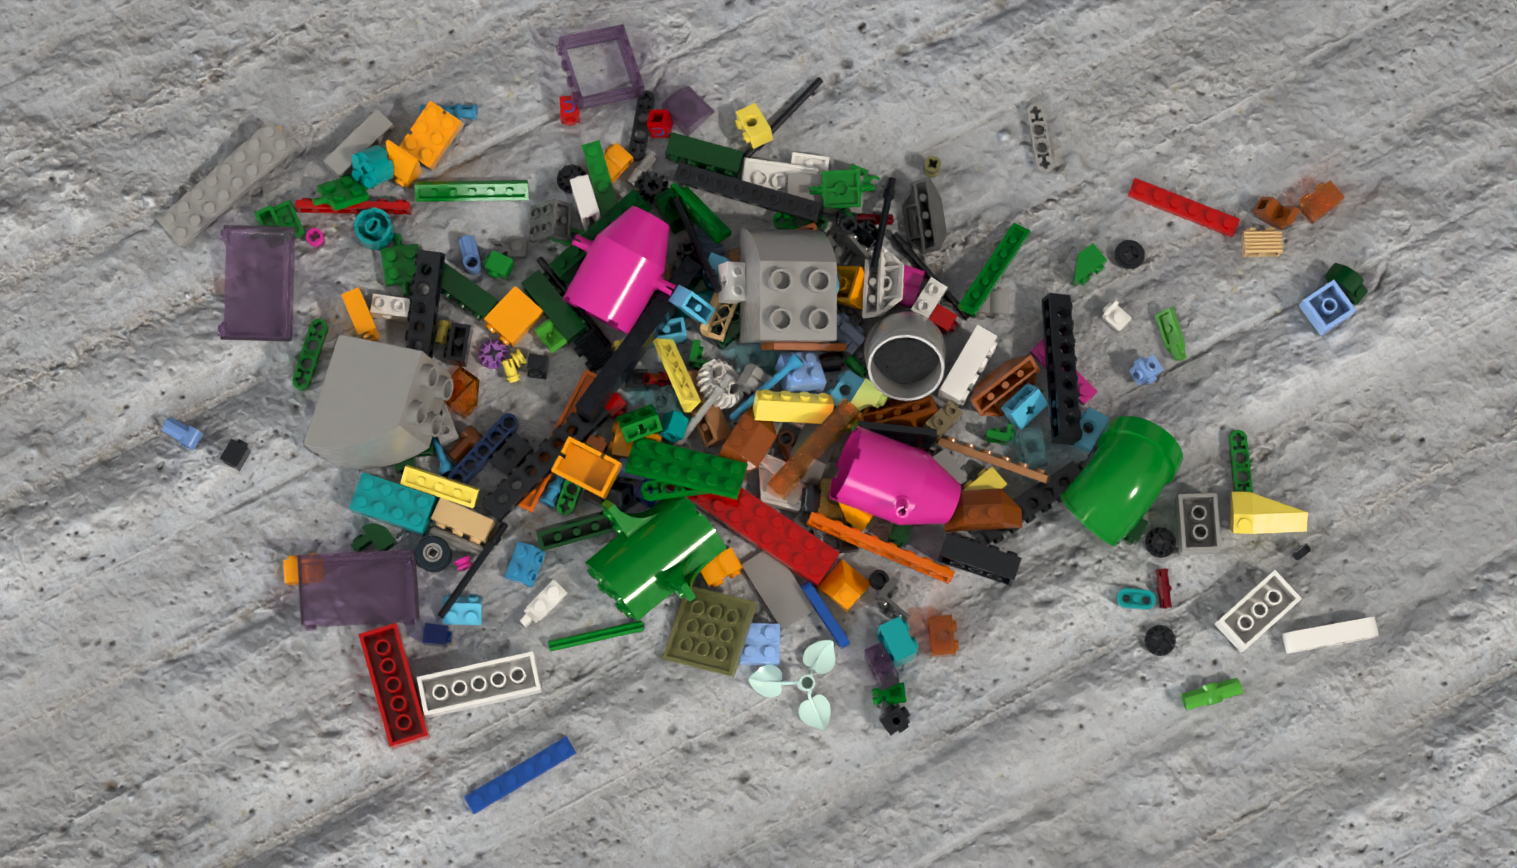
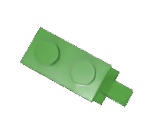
M1169 307L1156 313L1155 318L1165 349L1169 350L1170 354H1173L1175 361L1186 359L1185 341L1174 307Z

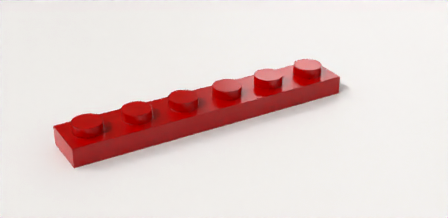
M1134 178L1128 193L1130 198L1232 238L1240 221L1239 218L1137 178Z
M301 198V200H296L295 203L298 213L359 214L365 209L368 210L376 207L382 209L387 214L411 215V205L403 199L395 200V202H388L385 199L368 200L337 211L325 203L315 206L311 198Z

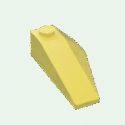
M1231 491L1229 529L1233 533L1257 534L1307 531L1308 512L1253 492Z

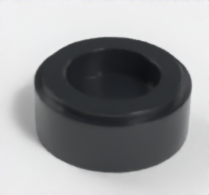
M1305 543L1292 556L1298 561L1311 551V547Z
M875 570L869 576V583L876 590H881L889 581L888 574L883 570Z

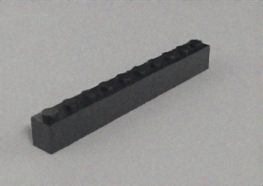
M686 256L668 281L692 291L703 276L702 265ZM663 291L659 292L575 404L577 414L594 423L647 352L653 341L679 309L668 301L671 297L669 294Z

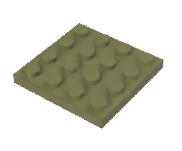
M692 586V591L696 598L691 602L685 598L681 600L662 659L734 678L758 603Z

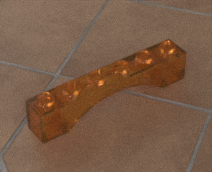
M844 398L772 477L767 485L785 500L798 486L804 475L821 454L862 416L860 410Z

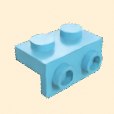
M451 594L444 596L442 607ZM477 594L459 596L445 618L442 619V624L482 625L483 596H478Z

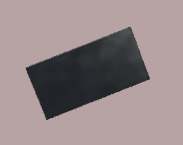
M861 421L858 425L917 448L929 449L937 436V429L866 421Z

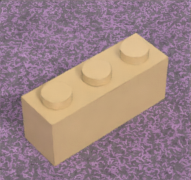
M440 498L431 517L434 526L445 530V527L451 529V533L459 537L465 535L470 538L469 541L478 545L480 543H487L495 525L494 520L443 498Z

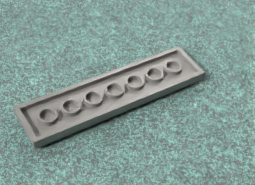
M269 120L157 220L180 247L184 248L296 148L277 126Z

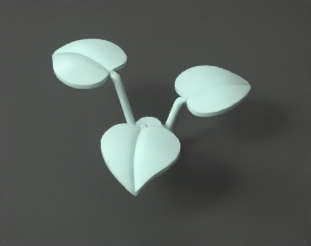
M823 640L807 647L803 653L802 660L806 666L810 667L809 674L801 676L798 681H781L783 677L782 672L774 665H764L749 677L752 688L764 697L772 698L780 695L782 691L781 685H797L800 690L807 691L809 700L803 701L799 706L800 719L808 726L820 730L827 728L831 715L830 704L823 695L818 694L813 698L811 697V690L815 686L812 672L814 670L818 674H825L832 670L835 665L833 641Z

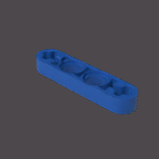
M809 581L800 586L839 647L843 649L849 645L848 638Z

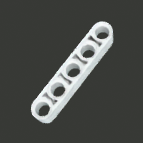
M1375 617L1282 634L1286 654L1379 636Z

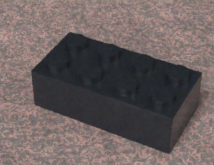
M951 532V534L947 533L937 562L1011 586L1016 578L1022 558L1018 557V554L1015 552L1007 551L1006 553L1000 551V548L997 546H985L979 540L972 538L966 540L962 538V535Z

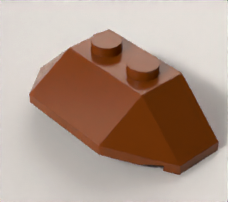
M1031 354L1004 362L976 384L970 401L979 415L1002 417L1004 412L1001 407L1027 383L1034 386L1040 369Z
M929 395L911 401L890 398L879 408L874 406L867 407L863 413L858 415L860 422L923 427L925 422L937 412V407L933 397Z
M752 406L743 414L720 451L719 457L748 463L746 472L757 469L777 438L773 421L755 420Z
M1001 488L961 491L957 507L951 519L944 524L945 532L1023 527L1021 508Z

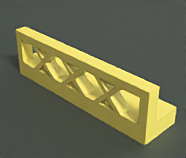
M656 338L653 343L684 412L690 413L701 400L674 340Z
M410 465L405 466L401 485L470 508H474L479 503V488Z

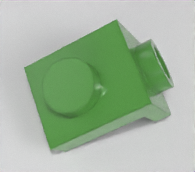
M550 319L535 329L541 342L552 354L567 343L565 337L555 328Z

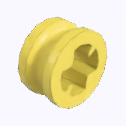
M519 349L516 350V353H510L518 368L521 367V364H527Z

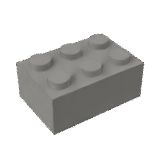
M1217 493L1178 494L1175 498L1179 555L1218 554L1221 551Z

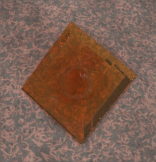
M460 366L451 376L454 383L453 393L450 399L445 402L455 414L465 419L477 407L480 380Z

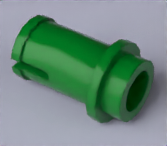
M854 355L845 360L844 363L861 378L867 375V367H863Z

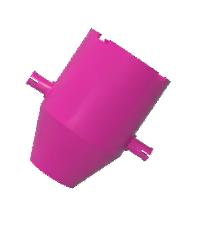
M632 206L597 234L593 241L577 234L575 238L581 241V243L573 240L572 245L586 251V256L568 287L563 300L576 308L578 306L584 309L586 314L622 333L624 331L628 335L638 322L655 290L659 289L672 296L674 292L668 288L673 290L677 288V285L663 279L670 226L652 214Z
M857 426L859 430L852 431L837 461L836 467L839 470L837 477H832L830 499L898 525L946 524L957 507L961 494V484L928 452Z

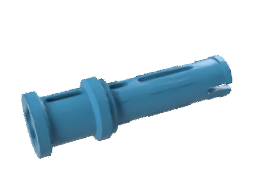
M477 104L438 105L459 120L461 118L477 120ZM420 105V114L422 113L426 105Z
M556 475L554 480L548 483V488L543 497L539 498V501L553 509L566 479Z

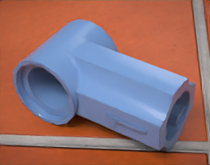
M463 236L458 241L464 267L468 274L478 275L482 271V263L475 236ZM471 262H477L474 267H469L468 265Z
M171 416L165 421L162 428L164 433L177 439L179 443L190 450L195 449L204 435L194 427L186 426Z

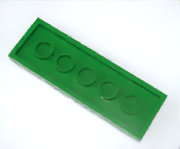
M640 438L635 440L625 466V473L737 500L748 463Z

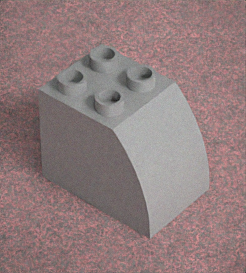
M741 228L740 262H745L746 301L740 302V343H824L837 341V261L827 236L820 230Z
M339 334L304 445L335 466L350 469L381 468L410 459L427 450L432 437H437L441 431L442 417L440 411L444 400L450 399L454 388L451 374L423 351Z

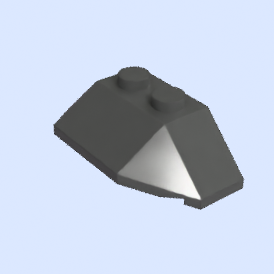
M926 177L911 183V188L902 205L907 242L922 254L941 250L947 236L942 198L931 178Z
M832 418L831 424H804L790 452L799 482L805 485L819 484L847 428V424L835 418Z

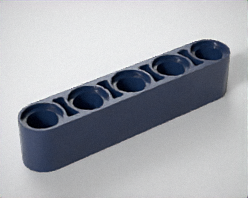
M511 413L504 414L450 472L448 478L453 480L455 477L460 476L462 477L461 483L468 485L491 460V454L496 449L500 450L504 445V440L509 435L513 436L518 430L519 424L515 415ZM507 420L514 421V425L512 427L504 426ZM494 434L501 435L499 441L494 442L491 440ZM487 448L488 453L485 456H481L478 454L480 449ZM469 462L475 463V467L472 470H467L466 465Z

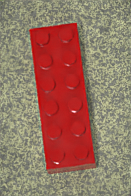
M393 623L358 634L390 748L396 749L431 738L399 625Z

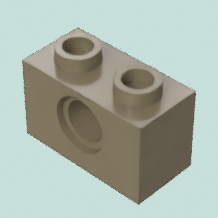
M951 400L923 425V428L937 429V436L932 445L945 435L963 415V412Z

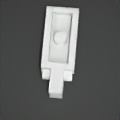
M553 579L524 610L526 615L520 620V623L527 627L532 621L535 623L541 622L568 593Z

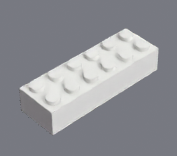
M533 651L417 677L424 716L426 718L542 693Z

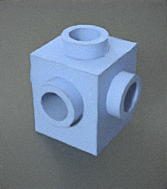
M1154 354L1145 359L1140 357L1133 362L1134 366L1129 370L1138 386L1145 383L1147 385L1152 384L1157 380L1156 377L1164 371Z

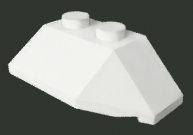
M884 246L881 249L876 272L869 270L871 259H865L863 318L882 316L903 299L904 264ZM874 247L868 248V253L871 257L873 255Z

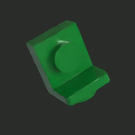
M693 339L689 366L699 370L708 361L698 359L702 358L704 347H701V340Z
M1008 423L1005 433L997 428L987 429L984 441L1007 446L1009 440L1012 441L1014 436V429H1011L1012 423Z

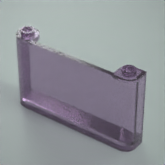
M224 225L220 232V239L226 245L224 321H222L221 325H218L220 340L291 342L293 336L295 228Z
M415 549L297 555L300 625L305 628V631L317 630V627L403 623V625H415V621L420 619Z

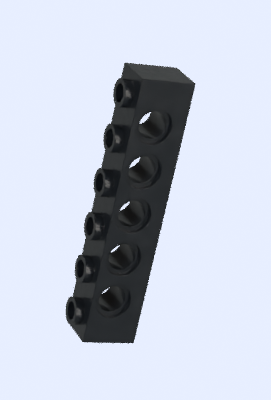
M419 250L415 256V265L417 267L416 273L412 277L414 291L410 294L412 306L407 316L409 330H406L405 341H407L406 348L415 349V344L420 341L422 343L420 351H423L432 359L446 254ZM427 266H431L432 271L426 276L424 270ZM427 284L429 286V292L427 294H423L422 288L424 285ZM425 303L427 310L421 313L420 306ZM423 322L424 330L419 333L417 326Z
M1074 461L1050 475L1049 484L1039 482L1013 499L1021 508L1022 523L1026 522L1028 524L1037 518L1036 514L1047 512L1052 508L1051 504L1056 501L1058 503L1062 502L1061 493L1066 491L1067 488L1061 487L1059 481L1066 480L1070 485L1081 472ZM1043 491H1051L1053 497L1046 498L1043 494ZM1033 500L1036 502L1037 507L1032 509L1027 505V502ZM1020 528L979 531L988 545L993 542L996 545L1005 539V534L1008 532L1013 534Z

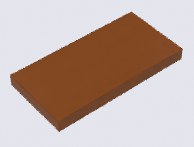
M767 342L761 344V350L847 351V344Z

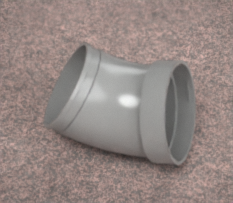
M901 311L889 314L875 323L865 341L863 360L871 382L881 393L896 400H917L932 393L942 381L946 359L945 340L938 327L929 318L920 313ZM909 337L919 339L930 345L938 354L939 360L934 370L924 379L913 383H899L890 380L879 371L874 363L873 355L884 343L896 338Z

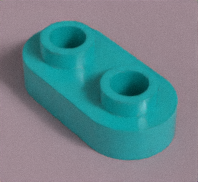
M1124 588L1118 592L1116 602L1125 609L1149 610L1155 605L1156 597L1150 590ZM1127 596L1129 601L1124 602L1122 597ZM1143 597L1148 599L1147 604L1142 602Z

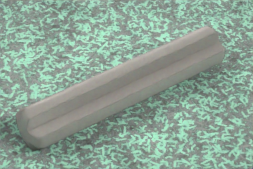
M432 527L429 536L441 537L449 545L476 556L484 548L481 545L436 527Z

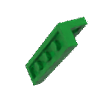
M676 183L670 185L675 197L680 198L687 215L715 244L731 236V230L688 186L681 189Z

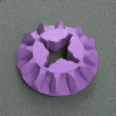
M489 339L483 342L478 349L479 361L489 369L502 367L501 361H506L509 356L506 345L498 339ZM491 347H493L495 352H498L495 361L491 355H488L491 353Z

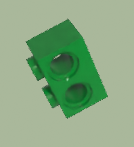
M653 404L616 417L626 444L663 430Z

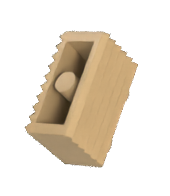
M1268 227L1265 230L1258 231L1257 228H1247L1241 234L1242 257H1279L1283 252L1282 230H1276L1275 227Z

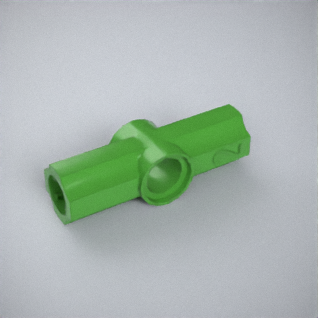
M1233 678L1220 683L1207 684L1200 687L1201 689L1182 694L1181 698L1183 706L1188 711L1204 705L1217 704L1222 702L1223 699L1238 696L1243 692L1238 678Z

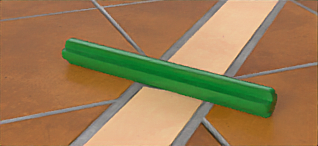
M635 621L549 640L548 646L550 651H556L641 632L644 630L642 621Z

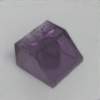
M690 86L675 91L661 104L662 110L669 111L673 123L686 136L693 133L715 112Z

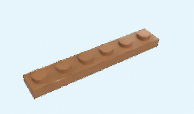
M947 435L945 439L940 437L937 445L1049 484L1051 476L1046 475L1047 471L1037 467L1035 471L1028 469L1029 465L1020 461L1017 464L1011 463V458L1000 455L997 458L992 456V451L983 448L981 451L975 450V445L964 442L963 445L956 443L957 439Z

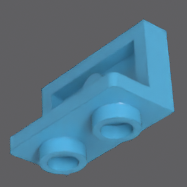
M517 542L504 578L532 588L546 552L541 551L537 546Z

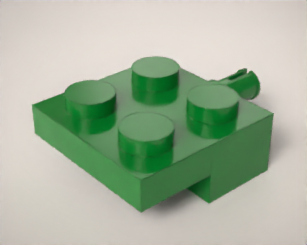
M291 200L274 207L270 205L254 212L259 223V230L249 233L252 241L263 236L271 250L306 235Z

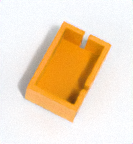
M429 101L410 129L413 133L411 135L408 133L399 147L431 170H434L464 123L432 101Z
M569 436L561 450L566 455L565 459L558 456L551 471L606 499L623 464L607 455L604 456L601 452Z

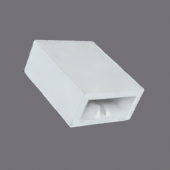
M588 175L570 179L584 232L601 218Z

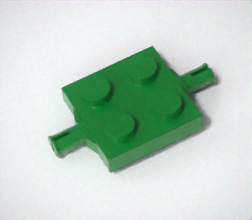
M860 169L823 170L821 185L809 187V190H816L809 191V194H821L824 209L861 207L862 193L864 191H874V184H862Z
M351 175L317 185V192L321 197L312 199V202L315 206L324 203L328 204L337 211L368 201L369 194L366 190L369 189L355 181Z
M395 234L393 235L395 246L380 249L386 287H402L403 297H406L405 290H407V296L410 297L409 285L413 284L412 277L416 273L415 256L418 254L419 247L418 244H402L401 234H398L399 241H397V235Z

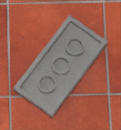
M788 174L787 193L823 204L821 194H809V191H816L809 190V187L821 185L822 175ZM860 176L861 182L863 184V176ZM863 193L861 196V207L849 208L851 212L862 213ZM842 208L824 209L823 212L837 213Z
M764 551L741 564L777 624H780L782 631L815 611L789 568Z

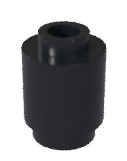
M839 352L820 354L819 356L824 373L841 371V367L844 366L843 355H839Z
M806 484V488H802V512H818L821 499V489H817L818 485Z

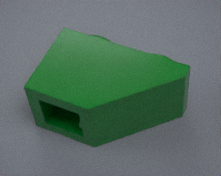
M1094 243L1077 255L1073 279L1075 287L1079 284L1081 286L1086 284L1091 279L1090 276L1092 274L1098 275L1105 269L1104 266L1107 259Z

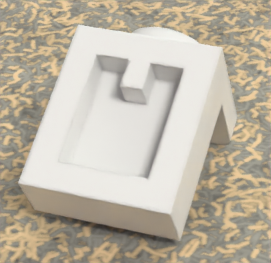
M1116 300L1113 304L1109 303L1102 310L1104 312L1102 319L1119 333L1130 322L1132 317L1118 306L1119 302Z

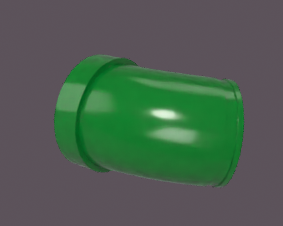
M1135 416L1116 417L1107 424L1098 441L1096 453L1068 486L1066 491L1061 493V499L1072 514L1092 533L1106 543L1117 546L1147 513L1165 485L1174 479L1183 461L1181 447L1170 433L1149 420Z

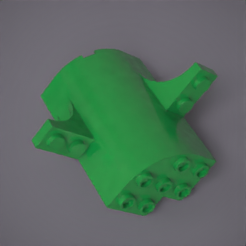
M686 497L663 499L654 507L640 513L622 512L615 504L606 500L601 504L605 510L603 514L609 521L612 520L614 523L613 529L618 536L587 560L585 564L589 568L587 570L588 574L598 581L597 587L603 594L606 593L611 599L614 598L616 601L614 605L620 613L624 612L628 618L632 617L639 621L671 593H676L679 598H685L690 602L696 598L692 591V585L696 576L727 547L707 518L696 510V506Z

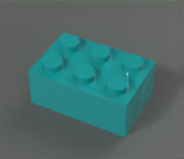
M900 616L880 625L876 632V637L892 669L914 660L918 652L917 648H919L914 637L911 638L909 635L910 628L905 619L902 620Z

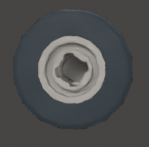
M428 536L417 545L416 559L424 570L432 573L440 572L450 564L452 558L451 549L443 538Z

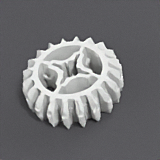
M713 359L703 364L697 372V386L700 387L699 392L704 395L703 399H708L713 392L714 386L721 382L727 372L731 373L734 377L726 386V391L713 403L715 408L719 407L721 410L724 408L728 409L738 404L744 396L740 390L741 386L736 382L740 375L737 374V370L732 368V364H727V361L722 362L721 359Z

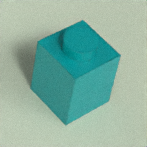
M676 410L664 414L661 422L663 430L659 431L657 435L672 443L682 440L689 418Z

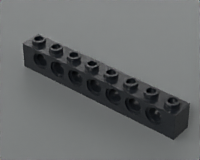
M681 162L678 163L673 179L677 184L811 223L815 222L818 225L824 210V205L820 202Z
M1049 293L1041 301L1051 437L1054 444L1074 445L1081 440L1083 432L1080 426V394L1077 387V357L1075 356L1074 348L1076 341L1073 335L1074 321L1072 320L1073 304L1070 295Z
M604 408L594 423L583 422L581 420L582 416L577 414V412H572L567 417V422L563 426L559 425L552 432L553 435L549 439H544L539 444V449L535 453H529L524 459L525 462L521 466L517 465L511 471L512 475L509 478L502 479L497 484L498 488L493 493L489 492L485 495L482 502L483 507L500 523L552 473L551 469L558 456L565 459L566 455L561 452L562 448L556 449L554 444L557 441H562L565 444L569 436L583 443L589 438L590 434L592 435L610 417V413ZM576 428L578 432L576 435L571 436L568 434V430ZM547 454L550 456L548 462H541L540 457ZM529 468L536 469V473L532 476H528L526 471ZM516 481L522 482V486L519 489H513L512 484ZM500 495H507L508 500L501 503L498 501Z

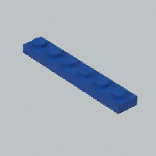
M566 736L466 795L464 798L475 815L577 753Z

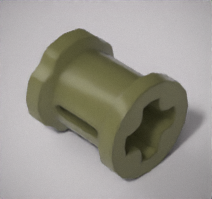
M929 156L925 160L923 172L926 176L933 178L939 174L940 159Z

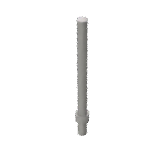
M727 372L721 382L714 386L711 395L688 423L684 438L674 442L672 445L681 447L717 398L724 394L726 386L734 377L731 373Z

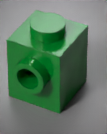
M492 250L490 255L486 256L483 263L488 276L494 279L499 277L507 281L515 265L512 258Z

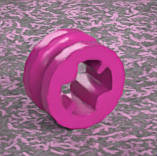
M312 228L307 232L306 239L311 246L318 247L324 242V235L320 229ZM315 233H317L318 237L320 238H317L316 241H313L311 236H314Z
M470 556L463 557L454 562L455 566H458V572L468 570L473 563L470 562Z

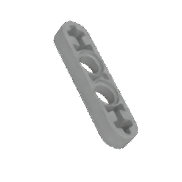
M1033 103L1027 109V121L1037 172L1046 175L1053 168V158L1045 112L1040 104ZM1033 109L1039 112L1037 116L1038 121H1035V115L1032 113ZM1041 126L1044 131L1042 134H1036L1033 128ZM1043 143L1047 149L1044 152H1039L1036 145ZM1044 156H1045V164H1049V165L1047 166V169H1044L1043 166H1040V165L1042 164V161H1043V160H1042V157H1044Z

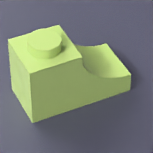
M865 379L845 411L856 416L864 408L872 406L879 408V406L885 404L888 396L881 393L870 380Z

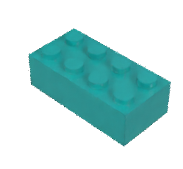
M362 472L349 509L352 513L425 537L438 500L433 495Z

